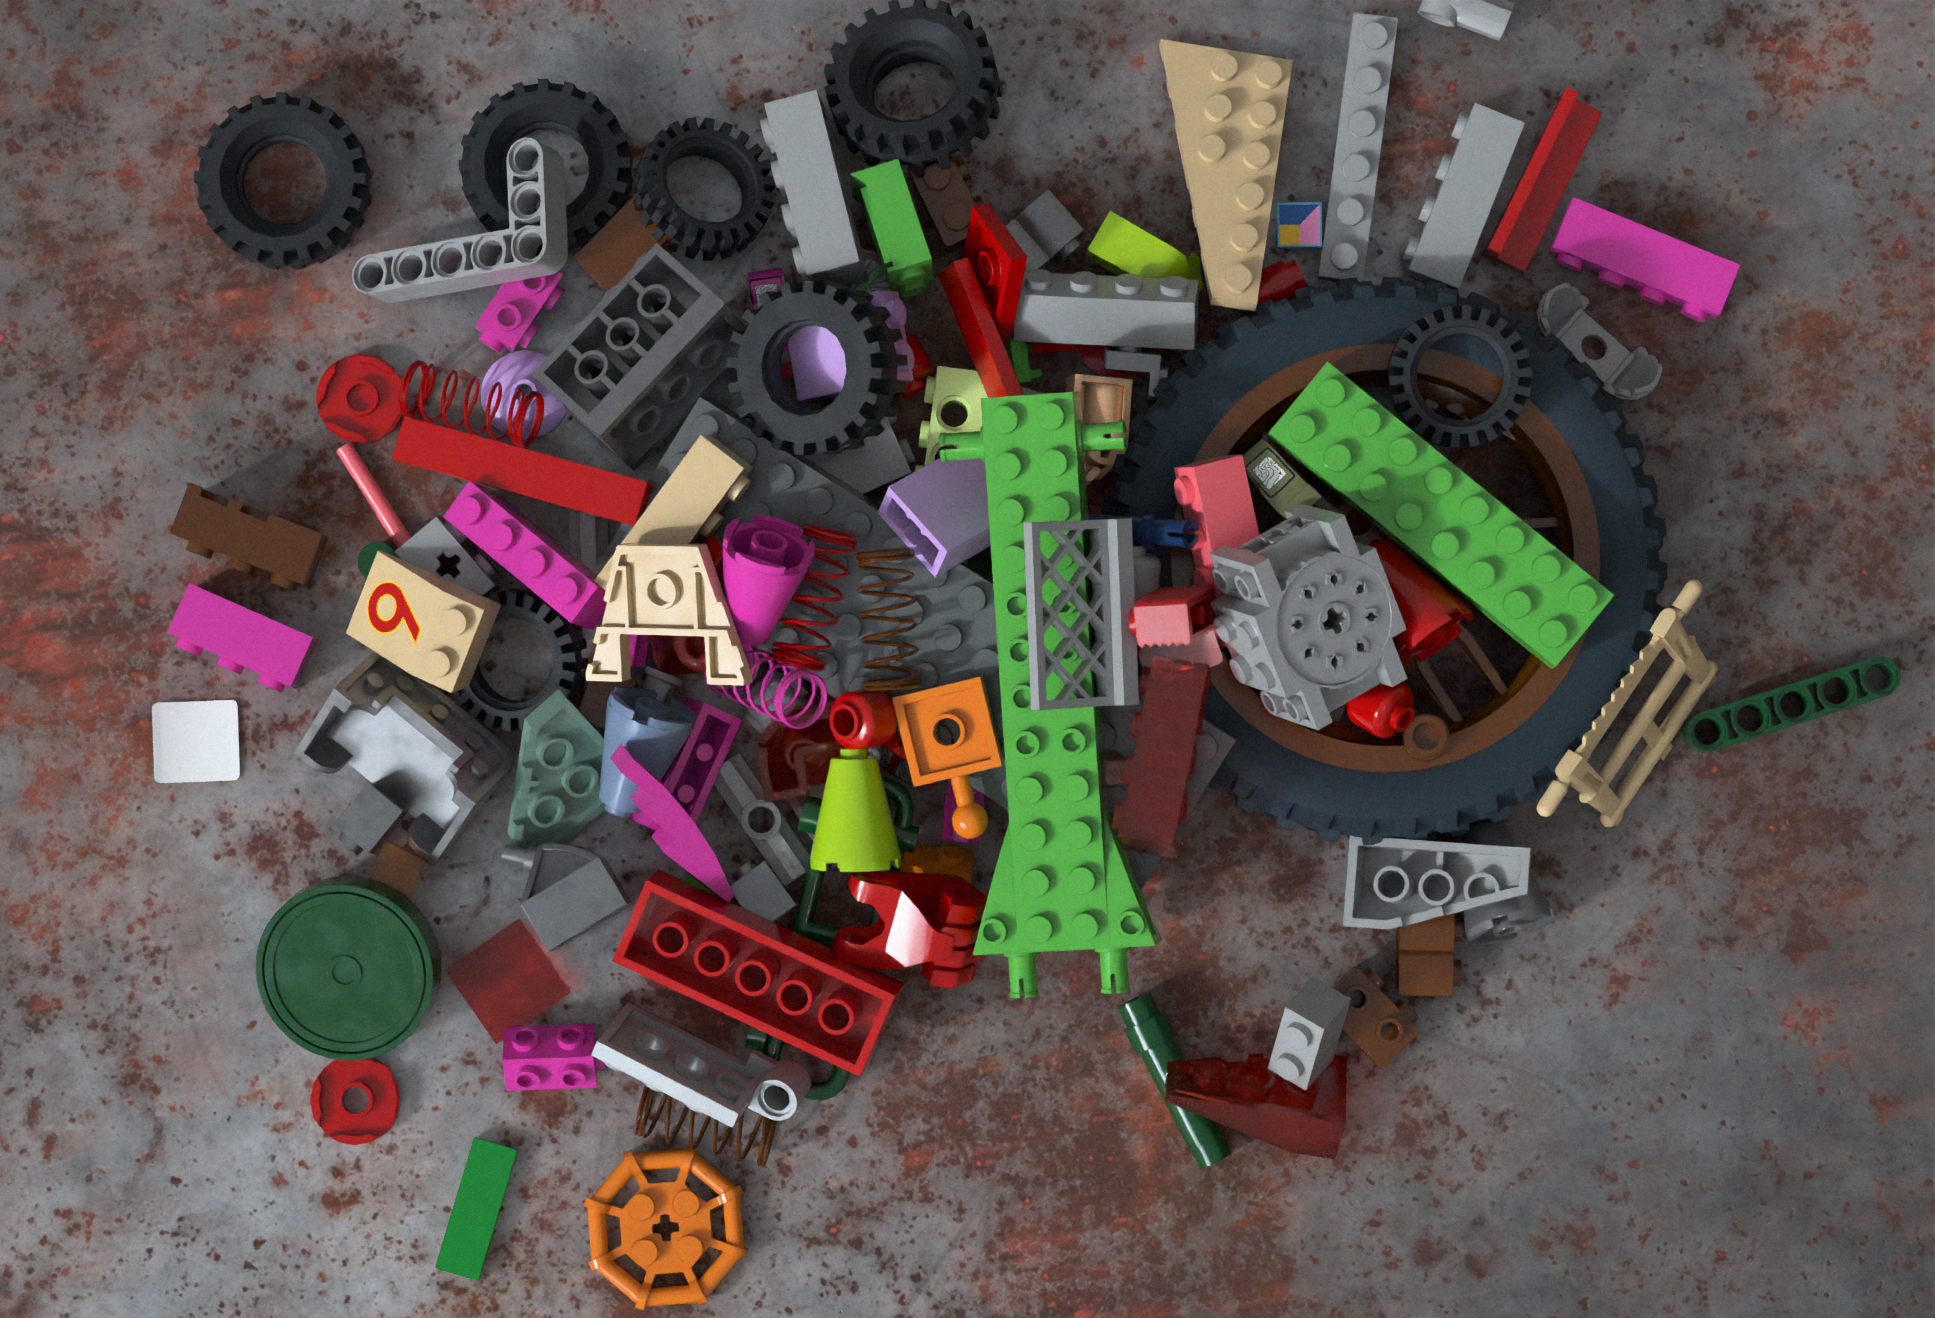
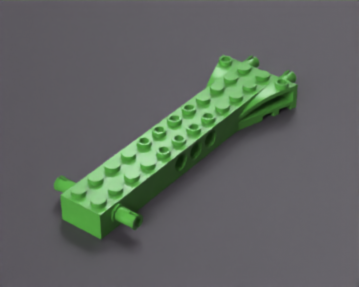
M1080 392L981 398L982 426L980 431L941 432L939 435V445H959L958 449L940 450L942 462L982 459L983 463H985L1009 824L993 875L973 955L1003 954L1004 957H1008L1010 998H1021L1022 995H1025V998L1039 996L1035 955L1048 951L1095 949V952H1098L1100 956L1101 993L1112 994V991H1115L1114 975L1116 993L1129 992L1131 990L1128 977L1127 951L1131 950V947L1156 946L1162 938L1157 926H1154L1145 903V896L1141 887L1137 884L1129 864V857L1107 805L1101 706L1031 710L1023 522L1088 520L1084 456L1089 451L1126 450L1127 437L1107 438L1108 434L1126 433V425L1124 420L1084 424L1081 416ZM1089 529L1083 530L1074 542L1076 548L1085 558L1090 553ZM1062 530V532H1063L1065 535H1067L1068 532L1070 531V530ZM1040 531V551L1049 559L1059 544L1048 531ZM1067 553L1056 567L1057 571L1067 582L1079 568ZM1086 576L1075 591L1087 605L1092 599V582ZM1048 578L1042 586V598L1051 606L1061 590ZM1068 600L1058 616L1070 629L1081 613ZM1088 622L1077 638L1090 651L1094 646L1093 627ZM1050 624L1044 633V645L1052 653L1063 637ZM1070 647L1060 660V663L1072 676L1083 660ZM1090 669L1079 685L1090 697H1096L1095 673ZM1053 671L1046 679L1047 700L1055 699L1065 685ZM1072 693V695L1069 698L1077 697Z

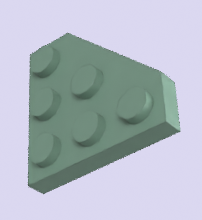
M560 689L555 691L524 719L507 833L518 847L528 849L529 845L538 847L543 843L566 845L606 810V804L599 799L604 737Z

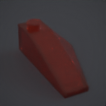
M1263 1053L1248 1054L1247 1061L1226 1062L1220 1057L1168 1061L1164 1101L1288 1152L1335 1159L1346 1124L1347 1057L1334 1055L1333 1061L1306 1091L1269 1070L1270 1059H1265Z

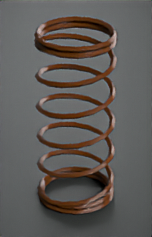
M912 549L868 551L855 554V561L858 562L855 566L858 569L909 575L862 586L856 590L864 595L910 600L863 611L858 615L862 619L912 624L901 629L864 636L859 640L864 644L914 649L902 654L863 662L861 666L868 669L901 671L915 674L906 678L864 681L862 689L865 691L912 689L922 685L919 683L921 679L918 678L921 673L915 669L873 665L914 655L919 650L917 646L901 642L870 640L915 629L918 625L914 620L869 615L912 605L917 599L911 595L869 591L868 589L905 582L912 579L915 574L904 569L865 566L882 561L912 559L914 557Z
M645 1085L633 1133L635 1136L638 1134L639 1137L643 1136V1138H647L652 1133L668 1097L665 1140L667 1144H670L675 1140L689 1108L685 1105L676 1129L669 1139L672 1097L664 1093L652 1124L645 1133L655 1092ZM691 1110L689 1124V1146L691 1150L696 1149L700 1144L711 1119L707 1115L700 1134L693 1145L695 1111ZM743 1113L738 1124L737 1160L741 1162L747 1156L763 1119L761 1146L757 1159V1165H761L763 1168L768 1160L777 1121L760 1114L741 1156ZM714 1119L712 1149L714 1155L718 1156L723 1151L733 1128L728 1127L724 1139L717 1150L719 1121Z

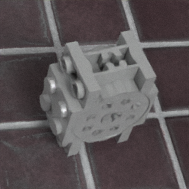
M1298 503L1284 511L1287 520L1237 548L1223 545L1209 553L1215 568L1212 571L1213 579L1218 588L1225 593V595L1212 601L1210 604L1216 617L1213 620L1214 628L1221 640L1227 644L1232 657L1229 662L1230 668L1236 679L1244 685L1262 690L1260 693L1261 700L1270 714L1315 730H1320L1333 722L1330 716V712L1380 683L1394 687L1408 679L1392 639L1407 629L1376 548L1354 541L1345 515Z

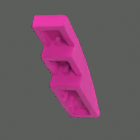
M621 744L610 756V759L623 775L639 786L631 796L632 800L643 814L660 826L651 837L666 855L729 903L734 894L716 855L693 819L655 773Z

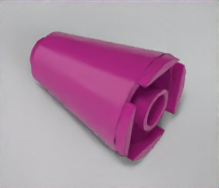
M753 515L752 522L739 524L740 518L733 519L726 526L722 540L724 596L741 645L744 647H753L765 643L769 639L814 558L815 545L812 540L808 545L802 539V529L781 518L766 515Z

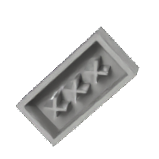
M817 90L764 103L767 118L760 119V124L766 145H769L772 156L777 155L778 158L777 161L770 162L776 186L780 188L783 199L788 198L789 203L781 205L787 230L791 232L793 241L798 240L799 246L792 248L798 274H801L803 282L804 280L828 281L854 285L869 281L828 113Z

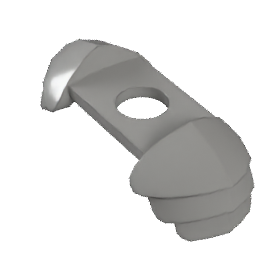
M1563 283L1543 295L1539 302L1537 316L1539 327L1544 336L1552 333L1561 340L1564 346L1573 352L1572 359L1576 363L1580 364L1586 361L1597 373L1595 377L1603 385L1602 389L1620 399L1637 400L1653 392L1663 369L1662 365L1658 363L1657 358L1653 355H1648V352L1643 347H1637L1633 352H1629L1588 316L1584 310L1588 306L1589 300L1587 297L1580 295L1578 288L1571 286L1569 283ZM1587 337L1599 339L1605 348L1603 358L1599 360L1588 358L1581 348L1583 339Z

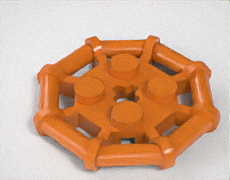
M689 1145L686 1149L634 1153L631 1149L623 1153L624 1159L591 1198L586 1197L583 1206L587 1207L591 1251V1261L588 1264L592 1271L596 1269L636 1303L635 1308L644 1311L645 1307L687 1303H698L702 1306L708 1302V1296L741 1258H746L748 1249L744 1247L741 1194L744 1192L740 1185L735 1186L700 1156L696 1149L691 1150ZM680 1167L676 1181L649 1183L643 1171ZM689 1171L716 1192L718 1196L706 1201L696 1194L686 1184ZM634 1175L640 1189L624 1208L610 1204L613 1198ZM723 1204L726 1241L714 1238L712 1234L711 1209ZM606 1214L619 1217L621 1245L611 1251L608 1249ZM661 1215H669L671 1222H678L679 1231L672 1232L671 1240H663L661 1233H654L653 1224L660 1223ZM708 1247L722 1251L719 1257L698 1280L692 1266ZM627 1254L636 1264L647 1271L643 1284L641 1285L613 1260ZM683 1272L689 1284L652 1288L656 1274Z

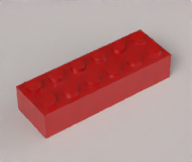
M662 870L656 871L646 880L612 960L623 967L859 1077L870 1065L905 983L875 969L841 961L836 957L832 949L731 902L728 903L726 900Z

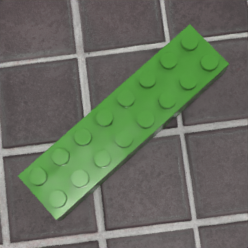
M1328 361L1268 433L1267 438L1550 669L1559 664L1614 597V594Z

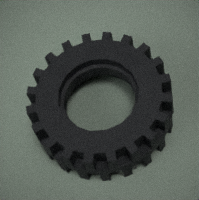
M898 0L888 1L890 11L877 15L875 10L871 8L864 12L866 18L864 25L858 28L850 22L844 28L847 38L845 45L834 41L830 49L834 64H825L824 68L828 86H824L826 97L839 135H844L847 147L853 154L860 150L862 151L866 164L873 167L877 165L880 159L885 162L899 159L901 166L912 165L914 174L918 175L925 174V164L938 161L942 170L951 166L948 156L957 151L965 158L973 153L970 141L975 136L985 141L990 134L987 119H998L1000 109L997 97H1002V87L992 47L989 46L986 33L982 27L978 26L974 29L971 16L964 10L954 17L950 4L940 0L936 9L927 8L925 0H914L913 7L901 8ZM931 62L944 66L952 73L955 79V90L951 99L937 112L924 118L914 120L891 118L881 113L874 103V92L879 82L892 70L905 64Z
M538 79L537 84L525 86L522 82L513 84V90L502 96L496 93L489 98L491 104L482 113L479 111L475 113L472 118L474 124L469 134H464L461 142L463 154L462 160H459V171L462 176L464 195L474 214L488 232L509 229L506 160L511 145L516 140L537 130L556 129L570 134L583 146L587 154L589 176L584 190L572 203L566 205L568 251L581 246L584 247L626 204L629 189H632L634 180L632 177L633 158L625 133L610 108L607 109L596 95L590 91L586 93L577 89L573 83L564 81L563 85L550 83L549 79ZM543 243L538 247L536 256L540 254Z
M276 92V97L264 99L260 95L250 97V104L239 109L234 105L228 109L227 113L229 116L219 126L214 123L208 130L212 135L205 147L200 145L197 154L201 159L199 171H194V182L198 185L199 197L196 198L199 208L204 212L208 220L207 224L230 249H233L244 259L252 263L254 261L265 265L267 268L276 270L279 267H292L294 270L305 269L304 264L318 261L321 264L329 260L328 254L338 247L344 249L350 243L348 241L349 236L355 228L361 229L365 221L362 215L366 204L370 205L372 194L369 192V179H372L371 168L366 161V152L350 127L336 112L328 106L325 108L316 103L310 97L302 95V98L290 97L286 92ZM291 142L307 147L318 156L325 169L326 188L321 203L311 215L298 222L278 224L264 220L252 210L245 197L244 178L249 163L258 152L273 144Z
M804 280V282H787L780 285L781 290L778 292L763 293L758 297L762 305L758 309L747 308L741 316L749 324L745 331H733L730 341L740 346L737 357H727V367L737 368L738 381L728 384L730 394L742 395L745 404L736 409L740 418H752L756 425L751 432L758 438L772 439L771 447L777 450H792L797 455L839 454L843 450L858 449L865 446L863 439L879 436L885 430L880 424L883 417H895L899 407L891 402L894 392H905L907 384L906 381L897 379L898 366L908 365L907 355H897L894 343L903 339L900 329L888 328L885 321L891 316V313L886 307L874 306L871 303L874 296L867 291L851 289V284L843 282ZM812 325L826 328L837 337L844 351L846 362V375L841 392L834 402L819 410L805 409L794 403L789 398L782 384L780 371L783 349L792 334L805 326Z

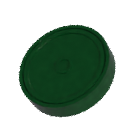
M338 876L323 879L310 884L292 896L274 914L264 929L259 941L255 964L260 997L268 1014L278 1028L296 1044L314 1054L345 1061L377 1057L403 1043L418 1028L433 1007L438 995L442 973L441 955L436 936L419 908L393 887L380 881L359 876Z

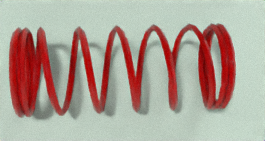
M416 360L406 370L401 382L398 398L399 409L402 415L412 417L420 411L425 421L429 423L443 417L447 427L452 429L461 426L465 422V426L470 434L474 435L483 432L487 428L492 440L496 441L505 438L509 434L515 446L525 449L537 438L544 416V399L541 393L531 391L525 396L524 390L521 387L515 391L509 408L508 430L498 437L491 432L490 423L495 417L502 397V385L499 381L492 386L486 406V424L476 431L470 428L468 417L473 411L480 390V379L478 376L475 375L467 386L463 405V419L454 425L448 422L446 411L451 405L458 384L457 371L453 369L447 375L442 390L441 413L431 419L425 415L423 407L429 399L436 378L434 364L431 363L427 366L426 362ZM421 366L422 377L419 393L410 411H407L409 385L415 371ZM432 368V376L430 381L429 370ZM454 374L452 391L445 405L448 384ZM476 380L474 397L467 411L470 391ZM498 386L496 403L490 415L493 394ZM520 393L519 406L512 422L513 409L518 394ZM535 397V418L530 433L523 442L522 429L524 418L531 401Z
M804 524L801 526L803 535L852 548L828 549L815 547V558L828 562L846 573L807 571L803 578L833 591L840 597L826 598L794 594L791 601L829 616L834 621L819 622L781 617L779 622L809 633L823 640L828 645L813 646L774 641L772 645L777 648L771 649L769 656L773 660L791 666L824 671L827 665L824 660L807 655L796 649L825 650L832 646L831 642L825 636L798 624L831 626L836 624L838 620L829 611L804 600L837 602L841 601L844 596L838 589L809 576L843 578L851 573L844 565L815 552L833 554L853 553L857 550L855 546H857L856 542L859 540L855 536L840 531Z

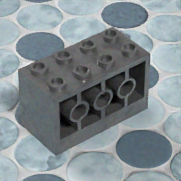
M656 243L647 253H644L636 260L634 267L617 285L611 287L605 293L602 301L585 318L575 324L565 340L554 351L548 353L543 358L540 366L532 375L576 419L635 471L691 412L699 397H705L728 373L731 368L727 367V357H737L740 346L730 341L733 331H745L747 327L725 302Z

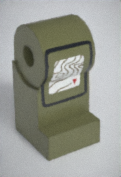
M1260 439L1243 455L1248 483L1253 487L1252 490L1282 522L1287 520L1284 512L1298 503L1313 506L1322 497L1263 439Z

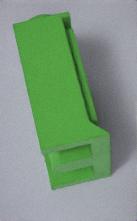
M899 159L851 173L850 181L853 200L862 204L890 291H898L902 297H910L927 290L928 284L934 283L932 258Z

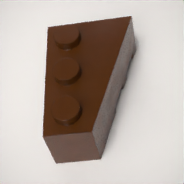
M191 482L188 484L170 530V534L188 542L187 551L210 560L214 552L230 557L229 567L252 576L255 569L259 568L272 573L269 582L292 591L296 590L297 584L310 587L329 538L322 533L247 506L232 498H226L205 490L203 487Z

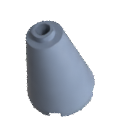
M617 686L614 692H610L607 699L599 799L606 804L605 809L609 813L627 818L632 813L642 812L631 798L639 786L620 772L610 759V756L623 744L653 771L661 781L694 729L697 717L692 709L680 701L671 698L668 706L656 700L658 692L634 686Z

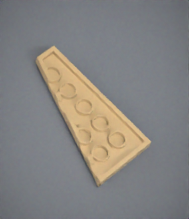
M1161 39L1159 48L1162 61H1164L1168 94L1172 101L1176 121L1175 129L1187 189L1190 192L1194 224L1197 227L1201 247L1200 255L1210 305L1255 312L1293 60Z

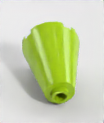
M840 748V756L831 757L810 855L811 869L827 871L826 864L836 863L837 867L840 868V872L890 870V865L896 868L901 867V854L878 760L875 756H868V748L860 750Z

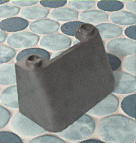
M376 652L370 654L333 689L294 751L310 767L326 774L336 773L347 763L350 764L411 814L415 820L407 831V841L414 852L432 867L451 848L513 765L511 750L498 737L434 685L409 674Z

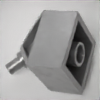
M543 843L538 847L529 845L528 849L510 844L504 845L501 861L523 866V871L529 873L520 905L548 951L560 949L633 905L606 858L579 847L557 843Z

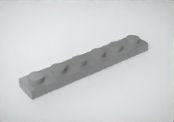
M1356 12L1352 16L1318 279L1339 281L1340 279L1357 277L1359 282H1362L1364 279L1398 18Z

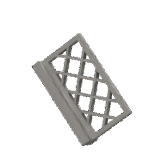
M1132 518L1023 522L1031 710L1138 705L1137 638L1131 634L1129 627V614L1135 602ZM1089 529L1090 553L1085 558L1076 548L1074 542L1083 530ZM1062 530H1070L1067 535L1062 532ZM1040 531H1048L1059 544L1049 559L1040 551ZM1066 553L1079 566L1068 582L1056 569ZM1086 576L1092 582V599L1088 605L1075 591ZM1048 578L1061 590L1051 606L1042 598V586ZM1068 600L1081 613L1070 629L1058 616ZM1088 622L1093 627L1094 646L1090 651L1077 638ZM1050 624L1063 637L1052 653L1044 645V633ZM1070 647L1083 660L1072 676L1060 663V660ZM1090 669L1095 673L1096 697H1090L1079 685ZM1053 671L1065 685L1055 699L1047 700L1046 679ZM1072 693H1073L1077 698H1069V697H1070V696L1072 695Z

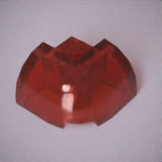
M836 699L826 702L825 709L819 719L809 727L803 729L790 728L781 721L771 719L763 729L758 742V764L765 802L810 795L808 786L826 783L831 757L840 756V748H845L834 738L830 729L829 715L831 706ZM820 702L812 703L802 716L790 722L798 724L807 721L814 715ZM807 704L794 706L785 710L784 714L786 718L795 716L796 714L801 712Z

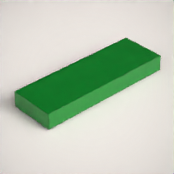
M474 1137L435 1265L436 1269L476 1281L480 1280L519 1149Z

